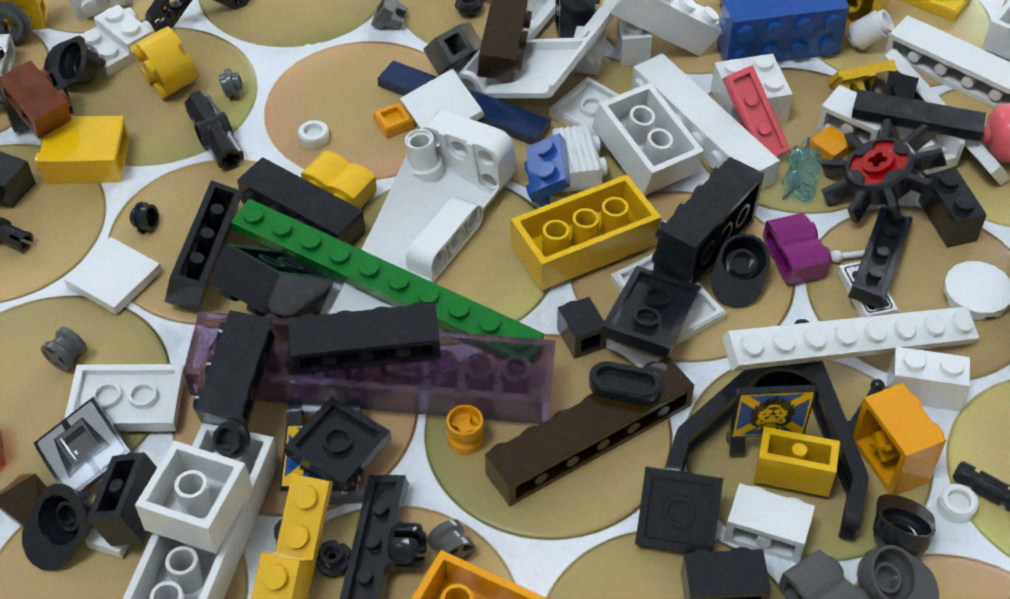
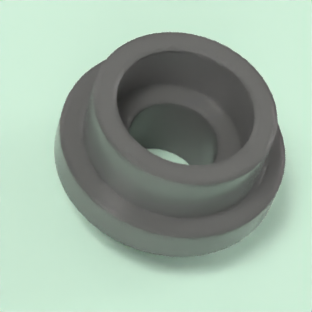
M230 68L225 69L223 74L218 75L223 92L227 98L231 96L235 98L240 97V90L244 89V85L237 71L233 73Z

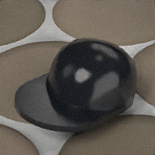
M741 233L730 237L722 245L710 282L713 294L721 303L730 307H744L752 303L759 296L770 263L768 247L760 238L753 234Z
M892 494L879 496L876 502V517L873 524V537L879 546L896 545L905 549L914 557L922 556L929 548L936 532L933 514L927 508L911 499Z

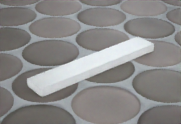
M892 48L885 54L888 60L895 61L899 73L919 78L916 92L925 102L946 105L896 49ZM965 139V147L1000 186L1009 180L1007 172L979 141Z

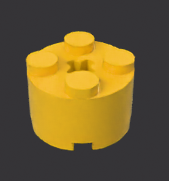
M169 26L158 30L130 47L135 59L144 65V67L140 68L143 77L148 84L155 82L153 86L161 99L172 95L199 77L198 70L189 52H184L180 46L182 41Z

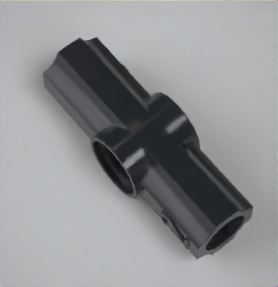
M200 90L191 93L184 104L186 112L194 123V128L204 149L208 147L219 168H225L228 171L237 168L244 159L242 148L234 137L225 112H219L209 94L202 93Z

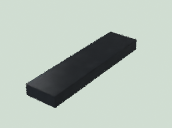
M858 90L851 117L883 123L884 119H891L892 125L910 129H917L924 124L927 126L928 131L932 133L981 141L986 113Z
M881 207L849 292V298L880 309L882 308L913 217L901 213V218L894 220L887 211V208Z

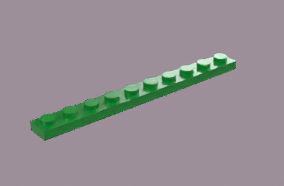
M248 199L231 221L232 230L272 249L283 250L311 267L397 307L409 306L413 303H435L438 326L526 367L529 366L544 341V333L254 200Z

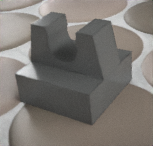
M381 0L376 8L371 25L379 30H382L384 26L399 30L404 23L403 17L408 8L398 0Z

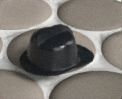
M79 35L55 45L45 59L44 69L47 71L57 67L66 86L86 84L94 80L98 69L105 66L106 61L99 57L96 48L87 44L85 38Z
M54 483L44 489L26 520L22 531V546L25 555L34 566L41 570H55L64 566L71 558L80 541L93 529V526L86 520L93 504V494L91 492H81L62 483Z

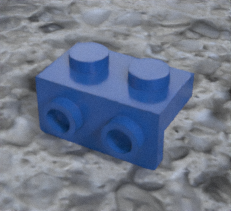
M558 133L526 147L527 161L524 162V166L529 178L526 190L531 201L537 202L540 207L550 204L549 195L571 187L566 140Z

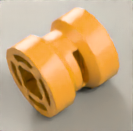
M463 404L451 409L446 419L447 440L450 449L459 455L468 456L475 454L484 443L482 413L472 405Z

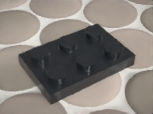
M636 266L603 322L600 336L668 359L700 297L702 286Z

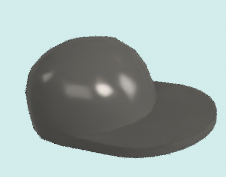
M883 545L872 548L863 555L858 564V585L865 590L870 599H939L937 581L931 570L899 546Z

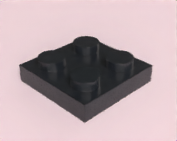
M331 396L284 446L287 457L321 478L332 481L334 486L345 492L391 440V432Z
M646 466L635 544L688 553L699 549H707L713 552L723 478Z

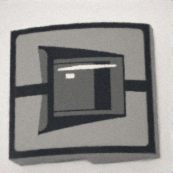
M95 397L89 399L33 443L56 481L81 492L88 490L104 477L112 456L134 453L115 428L116 424Z

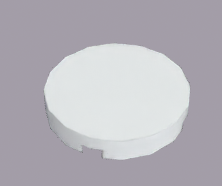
M966 261L955 265L948 271L942 290L943 295L945 294L948 298L947 303L951 308L968 306L974 320H985L986 317L995 316V319L1001 317L1010 308V279L1005 272L994 265L981 261Z

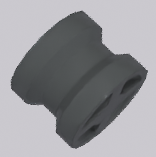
M60 327L55 332V338L41 346V352L53 366L62 371H68L73 366V360L76 357L83 356L88 349L83 339L67 327Z
M458 519L447 520L439 524L427 537V542L431 549L438 551V553L440 550H443L464 561H467L476 550L472 539L465 537L464 526Z

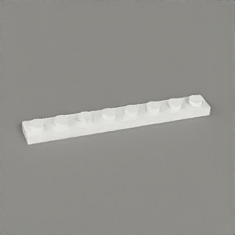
M968 306L731 330L722 336L732 371L894 353L895 347L920 350L971 344L979 339Z

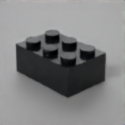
M225 243L209 280L211 284L221 289L219 293L223 297L233 301L241 300L246 303V309L249 312L262 317L272 314L280 318H285L286 315L300 317L305 314L319 315L335 279L283 250Z

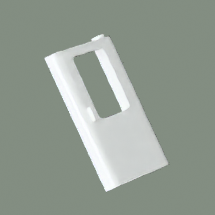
M528 0L527 10L532 11L530 29L524 28V31H528L526 49L519 50V52H524L521 71L515 70L513 82L477 76L480 49L460 71L458 77L466 88L493 98L552 97L586 52H589L597 42L596 39L615 15L609 13L605 0L576 38L534 39L555 14V0Z

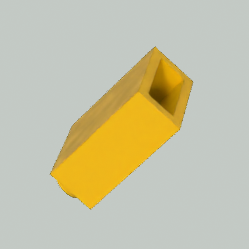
M124 115L71 116V121L41 138L40 152L35 154V166L37 171H41L45 184L121 182L130 141Z

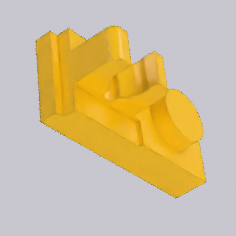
M889 60L837 71L827 81L828 85H832L833 89L841 85L848 89L850 87L855 92H858V90L866 91L865 84H870V87H873L876 73L884 71L897 72L895 61Z

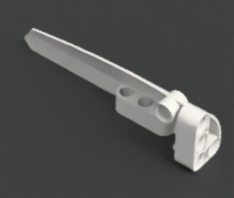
M445 110L438 111L422 129L411 131L405 137L406 157L361 249L433 283L477 231L483 219V211L517 170L514 143L505 131ZM344 282L328 314L343 310L361 311L381 306L388 308L397 306ZM362 368L295 375L291 385L296 399L302 401L304 416L314 415L331 396L337 399Z

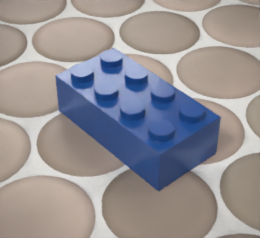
M723 0L719 23L722 33L717 38V48L723 61L773 54L777 62L840 54L850 7L846 0Z

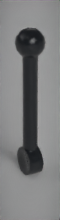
M881 379L872 380L870 383L871 389L866 397L882 391L885 387L884 382ZM862 403L851 420L847 421L852 435Z

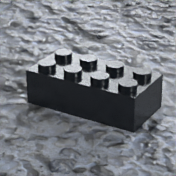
M729 157L720 167L716 166L712 170L709 179L704 184L700 183L696 186L692 196L686 203L681 202L676 208L674 215L668 221L664 220L659 225L655 234V238L658 239L657 248L651 259V262L654 263L653 271L693 284L699 283L715 265L718 253L724 242L734 235L744 233L754 222L765 173L732 157Z

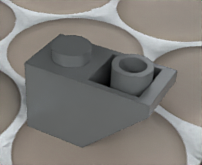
M469 22L457 25L439 35L423 51L439 75L476 54L481 47L482 41Z

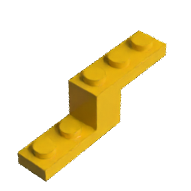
M292 474L275 552H261L251 599L309 598L333 485L332 481Z

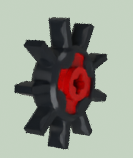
M884 119L880 138L864 144L858 137L848 132L844 136L852 153L847 160L822 159L820 164L825 177L844 178L821 190L827 205L831 206L853 195L854 199L847 210L852 222L855 223L860 221L870 204H885L894 220L900 219L901 206L898 200L911 190L931 198L936 194L932 180L920 176V171L947 166L942 148L916 153L931 140L927 126L922 124L908 137L901 140L895 138L896 134L891 119Z

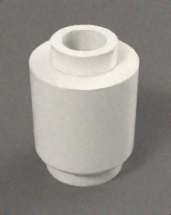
M884 9L880 11L874 10L849 24L847 37L853 47L865 50L887 38L889 32L894 30V23Z

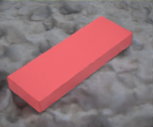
M753 65L722 79L743 127L777 158L791 152Z

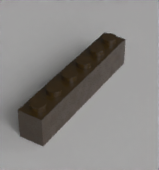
M670 357L668 359L662 358L657 362L651 361L643 368L655 371L662 380L661 396L655 403L642 406L601 398L594 393L589 394L579 404L556 412L551 419L538 426L526 428L519 436L506 443L501 442L493 446L485 454L486 475L510 507L690 407L694 384Z

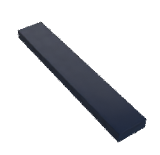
M393 60L377 79L378 86L405 96L437 78V76ZM467 88L484 113V117L477 121L501 129L513 138L532 145L539 142L551 126V119Z

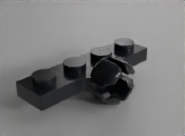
M369 475L340 599H384L388 578L392 571L397 569H417L423 565L425 556H417L418 554L426 553L427 538L422 525L418 522H401L409 486L405 475Z

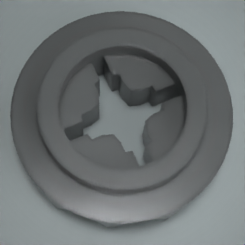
M0 0V34H11L14 46L20 45L29 38L33 29L30 24L31 16H27L23 11V6L18 7L14 5L12 0L9 2H2ZM8 15L11 17V22L15 23L10 31L8 23L4 21Z

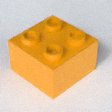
M904 383L864 397L853 432V438L859 452L887 492L892 495H899L930 482L946 439L940 426L933 423L923 410L919 398L911 394Z

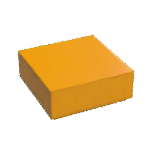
M400 102L372 112L373 121L387 139L414 128V120Z
M832 125L811 138L809 142V148L826 160H838L850 152L845 134Z

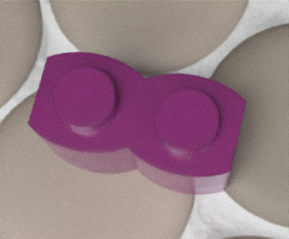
M804 213L766 221L762 235L764 243L768 247L770 256L776 262L780 276L788 286L826 277L832 262L831 253L828 247L823 246L818 239V231L814 222H810Z

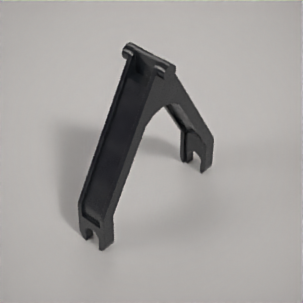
M798 319L794 324L809 323V321ZM823 361L746 369L678 427L666 469L684 472L688 456L732 418L738 388L815 385L816 394L812 411L823 438L840 441L837 474L846 494V501L839 537L852 541L855 540L856 530H858L861 521L869 475Z

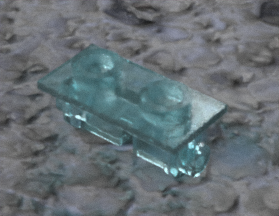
M807 137L800 146H794L788 155L789 169L782 181V185L785 186L783 200H786L793 194L800 201L808 202L815 196L818 180L816 177L819 175L822 156L817 149L809 148L810 137Z

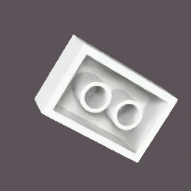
M651 82L598 104L592 128L644 196L695 174L704 150Z

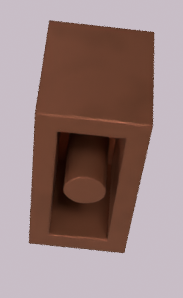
M30 60L0 77V88L3 97L39 139L71 121L68 108L71 106V102L62 89L57 91L54 88L53 81L44 68L39 70Z

